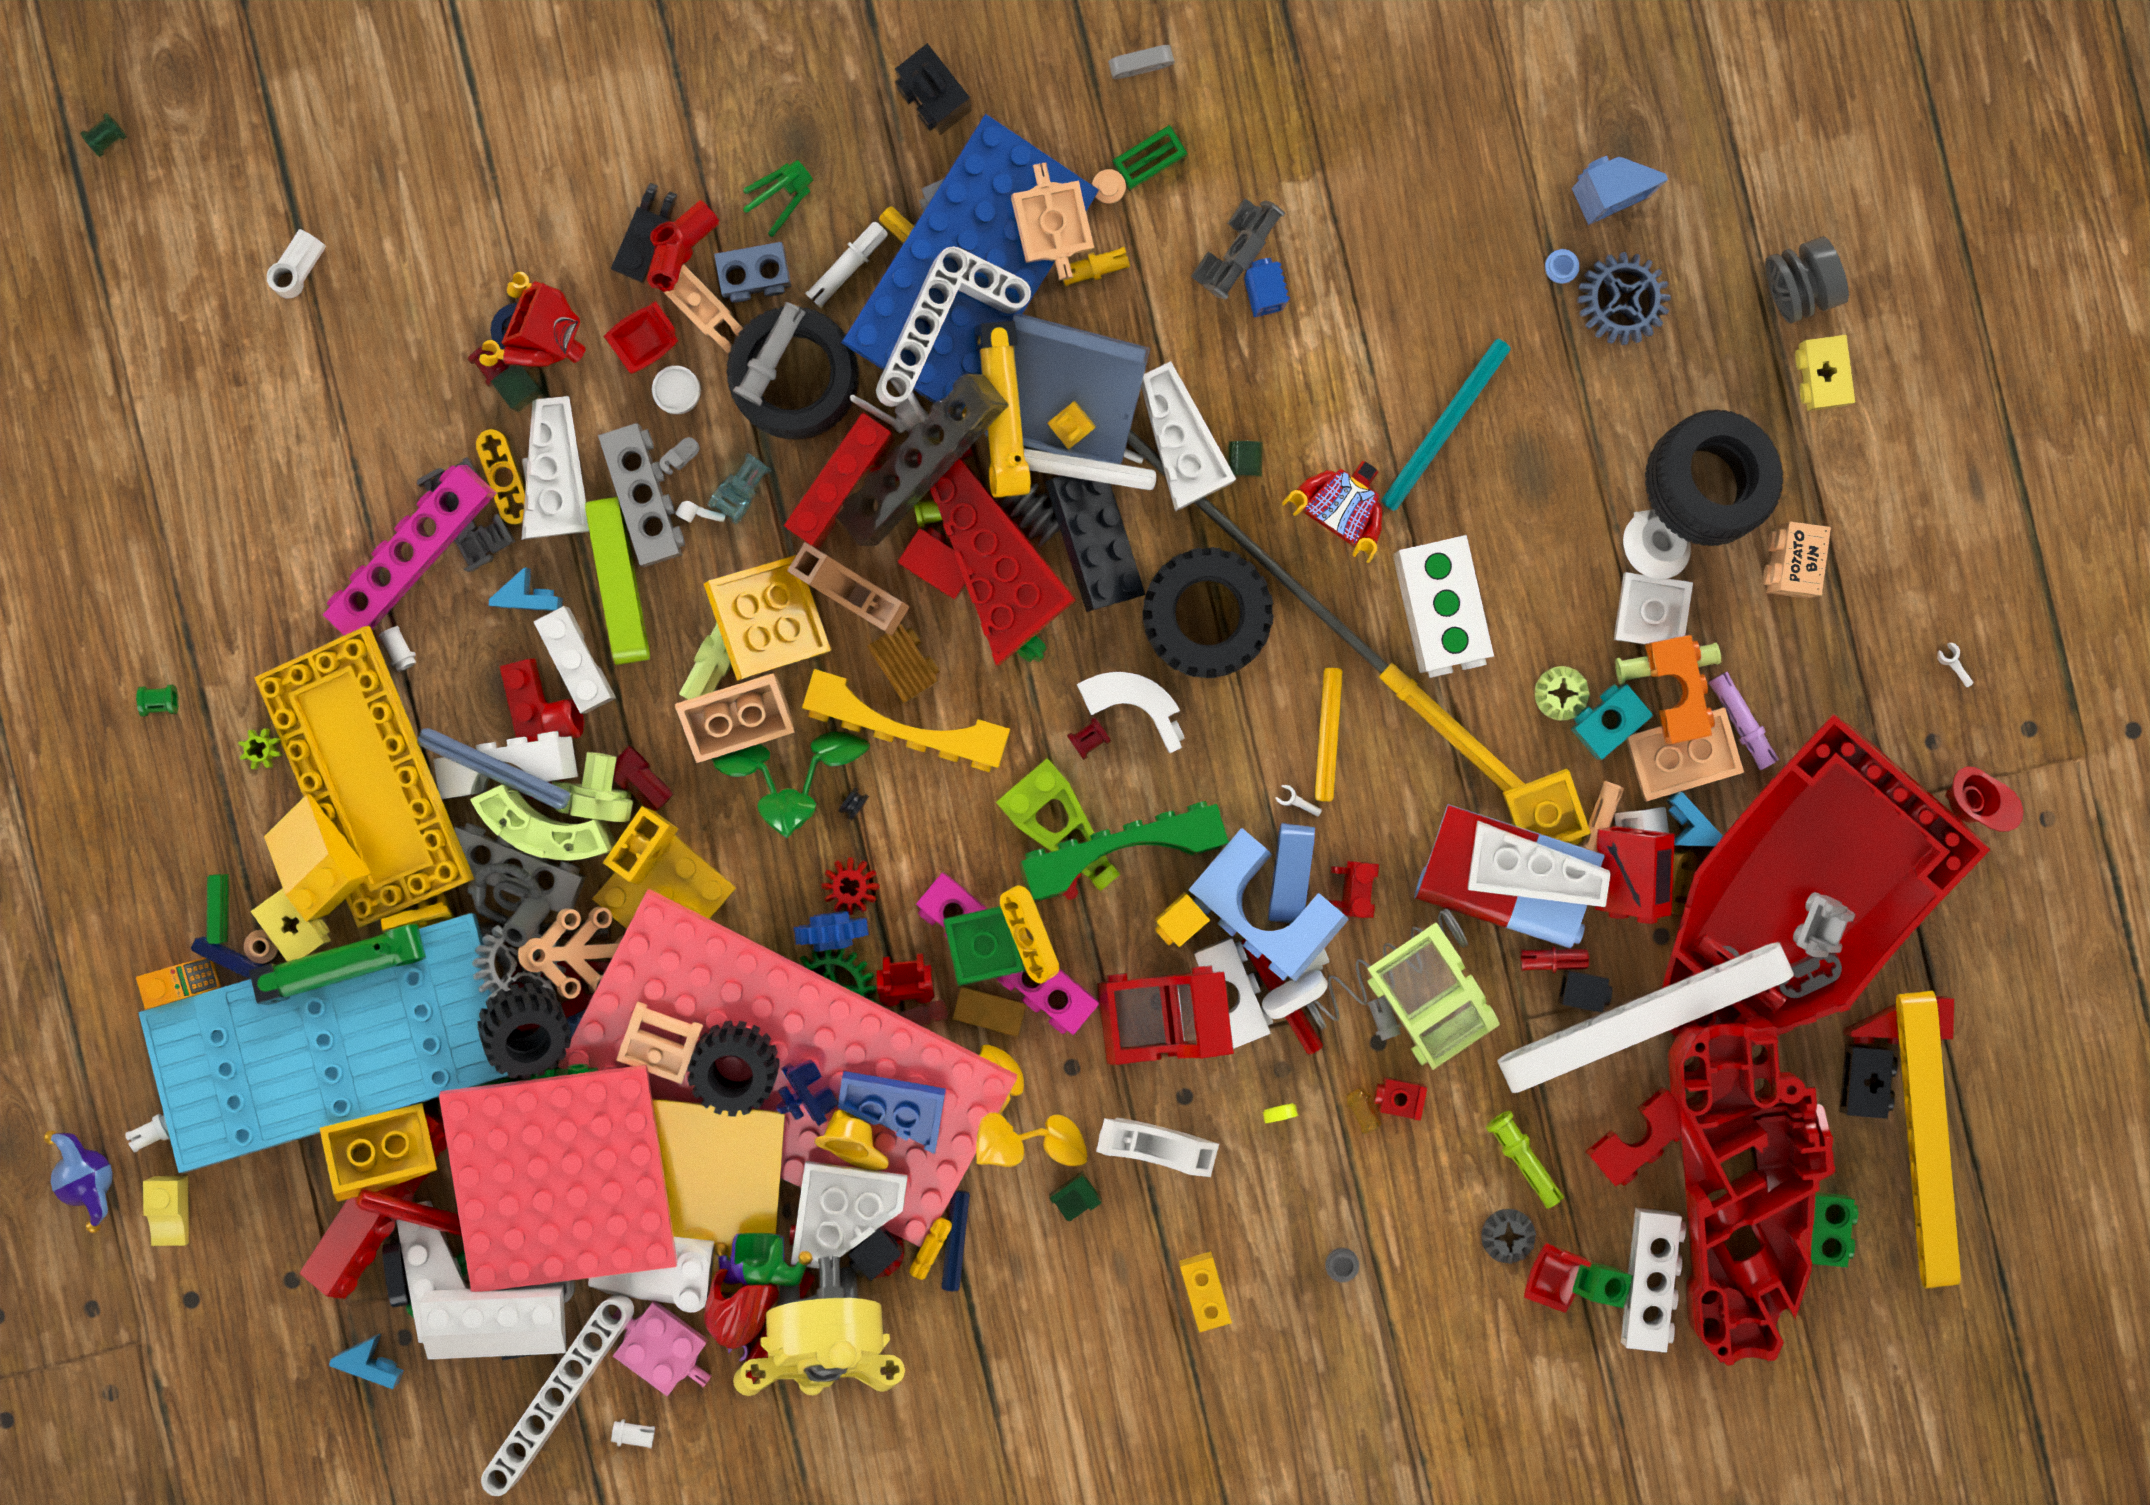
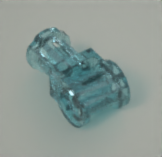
M748 452L744 456L745 462L735 476L729 474L708 502L710 508L716 507L731 517V522L735 525L739 523L750 508L757 494L754 491L755 487L765 473L769 474L772 469ZM724 499H729L736 504V507L731 506Z

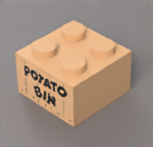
M1787 522L1775 526V531H1771L1767 544L1768 551H1772L1770 565L1765 566L1763 573V584L1767 585L1766 593L1806 599L1822 595L1831 527L1797 522Z

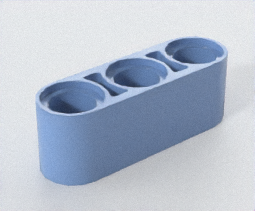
M1286 823L1280 824L1268 921L1293 923L1305 909L1315 827Z

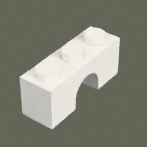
M563 606L534 621L580 713L586 714L616 699L602 669L596 665L584 642L585 636L569 607Z
M1228 937L1194 951L1198 966L1212 965L1213 972H1224L1225 981H1229L1237 987V1003L1229 1010L1233 1049L1271 1034L1268 1025L1273 1024V1020L1267 1015L1264 1008L1259 1006L1255 994L1261 991L1254 974H1246L1242 962L1248 959L1241 942L1234 944L1233 939Z

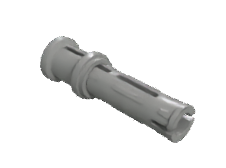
M789 302L785 303L756 359L752 358L751 361L749 360L747 364L749 369L740 386H735L733 392L761 406L763 402L761 397L770 380H775L777 376L775 367L802 317L805 315V311L799 310V307Z

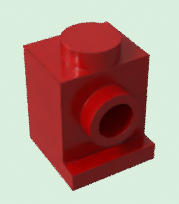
M1384 1076L1383 1084L1377 1083L1374 1103L1378 1104V1111L1381 1113L1421 1121L1427 1087L1424 1084ZM1398 1093L1406 1095V1101L1402 1105H1397L1394 1102V1097Z

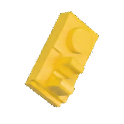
M444 893L437 895L438 901L436 904L429 906L428 902L424 900L418 903L419 909L398 911L392 914V916L382 918L381 925L384 933L388 930L411 924H418L420 929L453 919L455 916L449 909L448 899Z

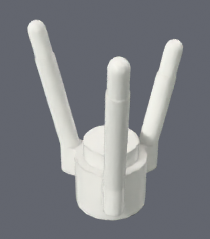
M891 381L901 395L902 387L896 381ZM913 391L904 402L896 407V419L855 395L850 396V401L892 425L898 433L907 430L910 434H917L925 429L930 421L929 414L920 405Z

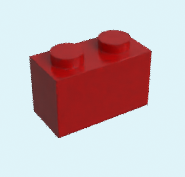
M929 527L927 532L919 528L897 563L956 601L966 585L954 555L955 551L944 544L946 537Z

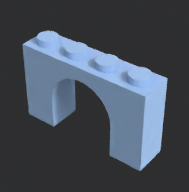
M1241 828L1190 887L1189 891L1196 896L1193 901L1205 914L1208 915L1212 910L1221 918L1217 924L1232 937L1236 932L1247 940L1243 946L1255 957L1259 958L1263 954L1272 961L1268 968L1283 981L1289 976L1296 982L1349 919L1318 893L1297 919L1283 929L1263 931L1251 926L1243 912V893L1249 881L1272 854Z

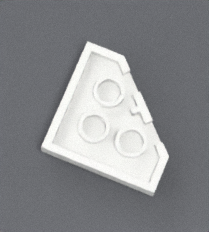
M806 1161L791 1265H795L799 1261L798 1255L800 1252L808 1251L812 1254L813 1260L806 1267L819 1268L818 1258L829 1256L830 1260H832L833 1256L841 1257L872 1235L890 1219L892 1220L900 1214L904 1208L908 1175Z

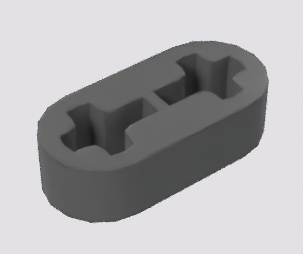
M1829 952L1828 957H1813L1809 955L1790 964L1796 978L1808 974V977L1800 980L1801 987L1795 989L1792 985L1786 986L1785 984L1789 980L1779 984L1783 994L1789 998L1803 997L1839 978L1842 970L1839 957L1835 953ZM1825 959L1828 963H1835L1831 966L1832 972L1830 974H1826L1823 970L1814 974L1811 973L1820 967L1819 961Z

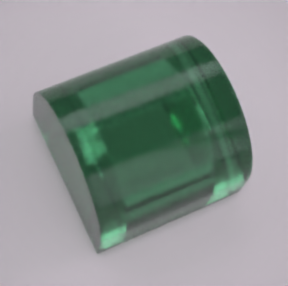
M1229 442L1228 465L1234 476L1262 477L1263 442Z

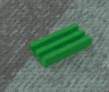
M1168 125L1113 159L1112 163L1123 176L1126 186L1131 191L1186 157L1188 153L1171 125ZM1169 136L1170 142L1125 169L1123 163ZM1171 149H1177L1176 153L1134 179L1130 177L1131 174Z
M213 874L207 877L208 944H220L228 942L229 874Z

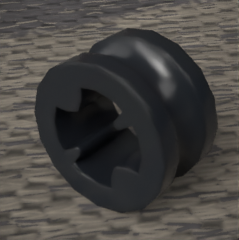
M857 787L851 791L838 810L841 814L846 812L849 815L848 819L851 821L869 798L867 794L860 795Z

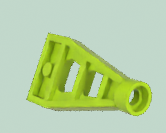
M1048 758L996 802L1020 830L1051 852L1059 850L1057 845L1062 843L1063 838L1074 829H1079L1087 841H1091L1090 835L1094 833L1071 785ZM1052 799L1060 800L1069 816L1068 825L1057 833L1048 831L1036 821V813ZM1106 855L1088 865L1081 872L1092 880L1091 882L1099 891H1102L1120 875L1118 870L1112 864L1110 865ZM1098 866L1106 867L1097 877L1095 876V869Z

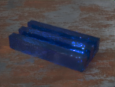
M205 936L195 938L190 948L193 952L251 979L249 970L265 966L252 962L247 956L222 944H208L207 937Z

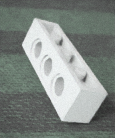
M1635 1208L1628 1274L1633 1275L1624 1306L1621 1343L1626 1348L1667 1352L1668 1343H1673L1675 1326L1674 1323H1670L1672 1309L1676 1310L1678 1305V1290L1674 1289L1675 1276H1680L1682 1270V1256L1678 1255L1679 1242H1684L1686 1234V1224L1681 1221L1682 1216L1676 1212ZM1658 1238L1665 1239L1666 1247L1664 1251L1660 1254H1652L1650 1250L1652 1242ZM1654 1272H1660L1662 1274L1661 1284L1655 1288H1649L1647 1286L1648 1276ZM1650 1306H1657L1659 1311L1657 1318L1650 1322L1644 1321L1643 1313L1645 1309Z

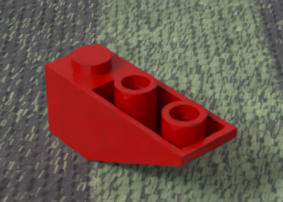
M1936 996L1942 1045V1039L1953 1040L1954 998ZM1896 1003L1844 1028L1843 1034L1853 1037L1854 1043L1873 1044L1874 1038H1887L1888 1044H1899Z

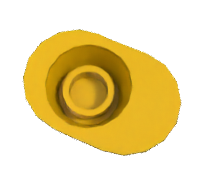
M837 1110L833 1113L824 1136L817 1137L814 1141L817 1146L863 1169L884 1170L889 1164L887 1157L873 1148L871 1126L862 1119L843 1110Z

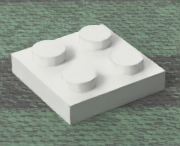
M1625 572L1623 574L1614 640L1645 645L1650 642L1684 636L1693 582L1674 579H1654L1641 574Z

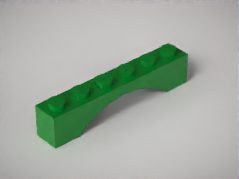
M1206 801L1187 806L1188 812L1175 815L1174 810L1155 816L1156 822L1143 825L1142 820H1137L1123 825L1124 831L1111 834L1110 830L1107 829L1091 834V841L1078 844L1077 839L1062 842L1057 845L1059 849L1057 851L1045 853V849L1042 848L1025 854L1026 860H1022L1019 864L1025 887L1032 895L1034 902L1062 895L1073 880L1088 865L1102 856L1119 849L1135 846H1161L1195 856L1225 847L1229 840L1218 805L1208 806Z

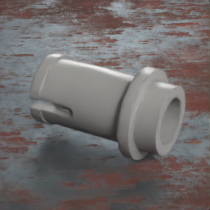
M1385 996L1378 1000L1375 999L1367 1002L1378 1029L1375 1032L1376 1036L1380 1035L1383 1041L1401 1034L1399 1027H1402L1401 1023L1397 1024L1392 1008Z

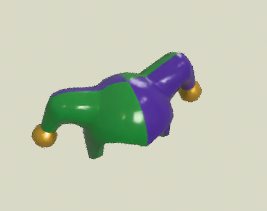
M771 1233L736 1234L732 1243L730 1259L728 1257L729 1248L725 1243H718L714 1247V1253L718 1256L719 1270H728L723 1282L729 1285L742 1283L746 1286L775 1284L795 1287L801 1283L806 1266L811 1264L813 1260L810 1252L802 1251L798 1255L799 1261L795 1266L789 1267L784 1261V1237Z

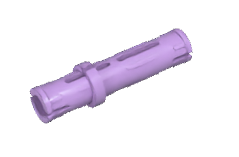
M1728 671L1709 681V685L1716 693L1720 703L1725 707L1727 715L1736 727L1741 737L1739 738L1740 743L1746 745L1755 759L1759 770L1778 761V756L1764 735L1766 732L1764 727L1759 726L1754 719L1750 709L1729 676Z

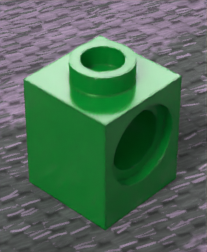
M1592 1262L1591 1267L1580 1264L1572 1292L1592 1302L1624 1308L1633 1275L1613 1266Z

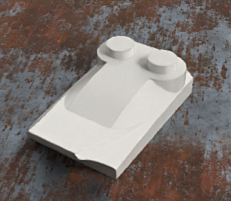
M674 1237L678 1262L676 1267L589 1278L588 1286L611 1295L622 1294L630 1298L676 1304L682 1311L697 1312L705 1307L711 1289L714 1241Z

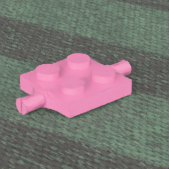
M653 1301L644 1314L636 1319L631 1318L624 1328L627 1332L625 1333L623 1343L613 1355L614 1358L666 1396L686 1376L692 1378L702 1387L706 1385L712 1376L696 1365L698 1355L709 1339L657 1301ZM619 1308L612 1316L613 1319H621L622 1313Z

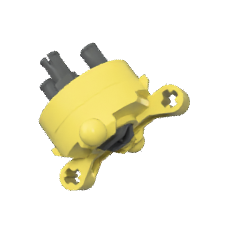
M829 1256L818 1258L820 1288L817 1289V1294L812 1297L800 1299L799 1285L795 1287L779 1285L780 1300H778V1307L767 1311V1337L760 1338L761 1346L768 1352V1358L748 1360L736 1371L733 1382L739 1393L745 1396L756 1395L762 1389L780 1379H794L799 1384L800 1390L811 1396L819 1394L824 1387H830L839 1378L855 1377L880 1392L890 1390L902 1380L905 1373L902 1361L894 1355H879L890 1341V1335L883 1334L881 1304L858 1297L856 1272L852 1267L840 1268V1257L833 1256L832 1260H830ZM884 1367L886 1372H891V1377L888 1380L886 1375H881L880 1372ZM751 1371L753 1377H758V1381L754 1384L751 1378H746V1374Z

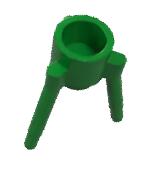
M795 160L790 165L786 163L777 171L745 187L743 190L745 194H749L776 179L779 181L743 208L745 213L759 206L782 188L789 195L796 192V195L769 230L768 235L770 237L777 233L799 202L811 192L807 186L814 180L798 160Z

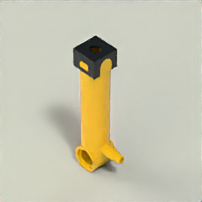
M1015 321L981 323L974 327L976 351H980L991 458L989 467L991 493L994 498L1028 495L1031 482L1029 467L1024 456L1014 355V346L1017 345Z

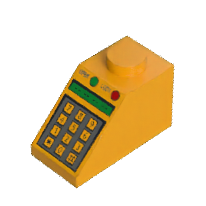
M212 955L136 977L145 1010L221 988Z

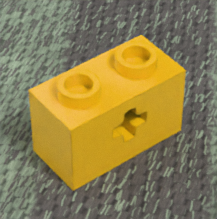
M642 806L605 858L603 864L630 883L640 885L679 829L653 810Z
M1183 892L1155 917L1156 922L1159 924L1155 931L1168 946L1175 942L1180 947L1209 922L1210 919L1189 895Z
M1212 1252L1179 1260L1199 1333L1231 1324L1232 1321Z

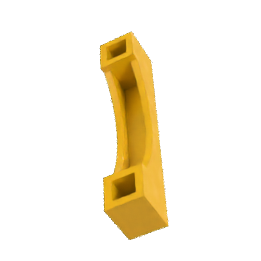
M814 669L802 708L810 710L808 717L823 722H828L829 716L842 720L840 727L859 733L861 727L875 730L873 737L888 742H893L894 736L907 740L905 747L924 753L928 746L940 750L938 757L958 762L959 756L972 760L970 767L990 772L992 766L999 768L1011 729L977 719L975 726L958 730L937 731L907 726L882 716L864 704L847 687L849 679Z

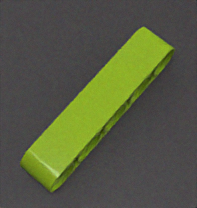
M618 496L585 502L587 522L614 663L617 666L650 660L649 644L627 525Z

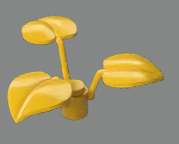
M982 1045L979 1056L1017 1074V1080L998 1113H988L980 1122L976 1142L977 1164H990L1002 1167L1016 1166L1023 1160L1024 1156L1022 1140L1035 1136H1044V1149L1055 1161L1068 1166L1084 1165L1088 1161V1155L1082 1134L1077 1126L1063 1115L1057 1114L1047 1118L1045 1122L1046 1129L1040 1128L1020 1135L1013 1131V1126L1006 1121L1001 1113L1010 1102V1095L1018 1096L1022 1094L1024 1090L1023 1074L1016 1061L1005 1051L991 1045Z

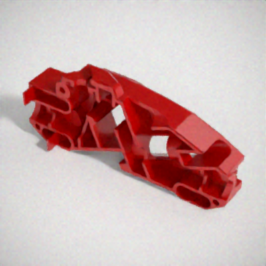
M1764 1016L1745 1018L1743 1024H1718L1707 1026L1706 1028L1700 1027L1696 1023L1685 1024L1682 1026L1668 1053L1670 1089L1672 1096L1679 1103L1692 1275L1686 1281L1688 1321L1693 1331L1720 1363L1724 1362L1727 1366L1734 1365L1735 1362L1743 1358L1754 1357L1767 1361H1775L1778 1358L1784 1344L1776 1328L1778 1319L1785 1309L1796 1319L1812 1271L1811 1242L1816 1192L1820 1190V1181L1835 1172L1832 1151L1833 1136L1829 1129L1824 1107L1820 1104L1817 1105L1816 1088H1805L1804 1083L1795 1074L1780 1072L1777 1028ZM1762 1045L1760 1055L1752 1058V1047ZM1694 1056L1693 1061L1689 1065L1684 1066L1685 1061L1689 1057ZM1764 1078L1763 1087L1759 1091H1755L1754 1081ZM1687 1088L1689 1092L1696 1091L1693 1097L1686 1099L1685 1089ZM1754 1146L1756 1148L1758 1171L1753 1169L1731 1181L1730 1184L1720 1163ZM1719 1189H1724L1727 1192L1724 1196L1712 1202L1708 1198L1710 1193ZM1750 1225L1760 1243V1248L1755 1254L1744 1260L1733 1261L1723 1241L1729 1239L1730 1235L1738 1228ZM1714 1318L1713 1324L1709 1328L1703 1329L1704 1320Z

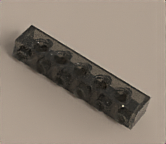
M965 374L959 377L954 382L953 390L947 397L940 399L931 407V414L909 431V438L901 446L891 450L886 456L887 461L883 466L870 473L864 480L865 485L857 493L850 495L843 503L844 508L836 517L859 546H877L1009 406L985 375ZM965 404L967 408L966 416L963 418L961 410L962 406ZM941 428H943L944 430V439L942 442L939 438ZM919 452L922 455V462L920 466L917 461V456ZM897 476H899L900 485L898 489L895 484ZM875 499L878 502V509L876 512L874 510Z

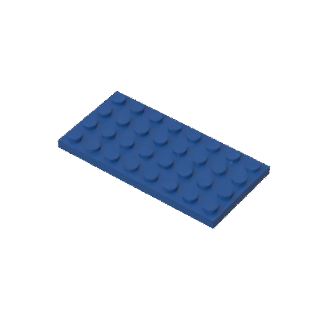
M987 114L979 122L841 342L884 370L933 261L948 247L961 248L1022 278L1030 287V300L1019 311L1011 314L1001 312L959 290L956 293L913 388L914 391L956 418L959 417L983 378L980 351H976L974 327L981 323L1013 321L1014 315H1022L1055 262L1039 260L1026 263L1011 195L1031 190L1037 186L1032 166L1039 163H1047L1050 182L1064 184L1079 181L1086 211L1099 191L1096 187ZM946 257L943 259V266L948 272L956 273L958 271V264L953 258ZM975 273V283L981 288H988L989 280L987 276L983 273ZM937 288L929 289V297L934 303L941 304L944 302L942 291ZM1006 288L1005 296L1007 300L1011 303H1019L1020 297L1018 292L1013 288ZM923 319L915 320L917 332L928 335L930 333L928 322ZM910 350L901 351L902 362L908 366H914L916 364L914 353Z

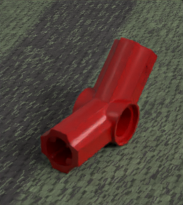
M699 200L675 222L662 223L652 231L650 240L655 249L647 276V281L652 288L660 289L663 292L674 290L682 265L693 254L692 247L719 225V219L706 203Z

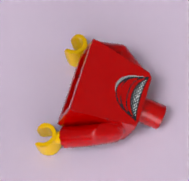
M524 272L515 273L512 282L508 283L507 293L513 298L520 299L502 340V344L506 347L505 349H500L497 342L493 340L485 341L482 345V350L492 351L494 355L482 354L479 361L485 366H493L497 363L498 359H503L505 364L528 367H547L565 358H568L573 363L578 362L583 357L586 347L574 339L580 325V319L572 311L563 292L544 283L536 281L529 283V277Z

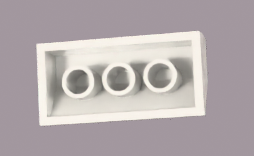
M563 1285L523 1286L482 1292H471V1289L425 1291L420 1301L421 1336L427 1359L566 1353Z

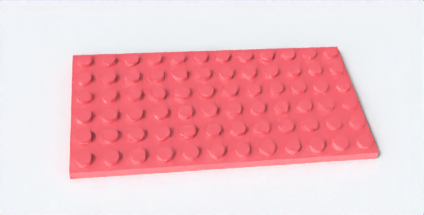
M647 889L571 1038L570 1047L565 1050L566 1056L558 1063V1067L562 1069H567L568 1066L573 1064H587L588 1068H598V1071L633 1067L616 1061L637 1002L647 1004V1008L686 1023L692 1024L694 1021L702 1024L703 1027L696 1045L699 1043L702 1035L705 1032L709 1033L711 1027L717 1024L722 1028L726 1021H732L733 1026H737L739 1021L747 1022L746 1028L749 1029L756 1025L760 1028L758 1034L763 1036L767 1033L770 1036L769 1046H776L778 1051L776 1058H779L778 1075L768 1099H764L763 1105L758 1109L785 1112L780 1178L801 1188L806 1161L860 1168L814 1143L815 1138L824 1136L833 1113L837 1110H842L838 1108V1101L844 1071L946 1088L935 1154L925 1150L924 1145L910 1138L906 1141L896 1136L895 1131L881 1124L873 1125L863 1120L871 1126L873 1148L880 1151L889 1161L886 1169L875 1171L908 1175L903 1211L883 1226L889 1232L919 1247L922 1246L926 1236L931 1233L930 1229L934 1221L939 1217L941 1218L976 1154L977 1134L982 1118L988 1113H998L1017 1080V1074L650 889ZM641 1022L639 1028L685 1045L687 1037L645 1022ZM727 1055L715 1060L719 1073L729 1080L744 1081L753 1076L748 1063L740 1057ZM688 1068L682 1084L649 1073L652 1099L700 1104L703 1101L701 1096L695 1098L692 1093L695 1085L689 1086L688 1077L690 1072H688Z

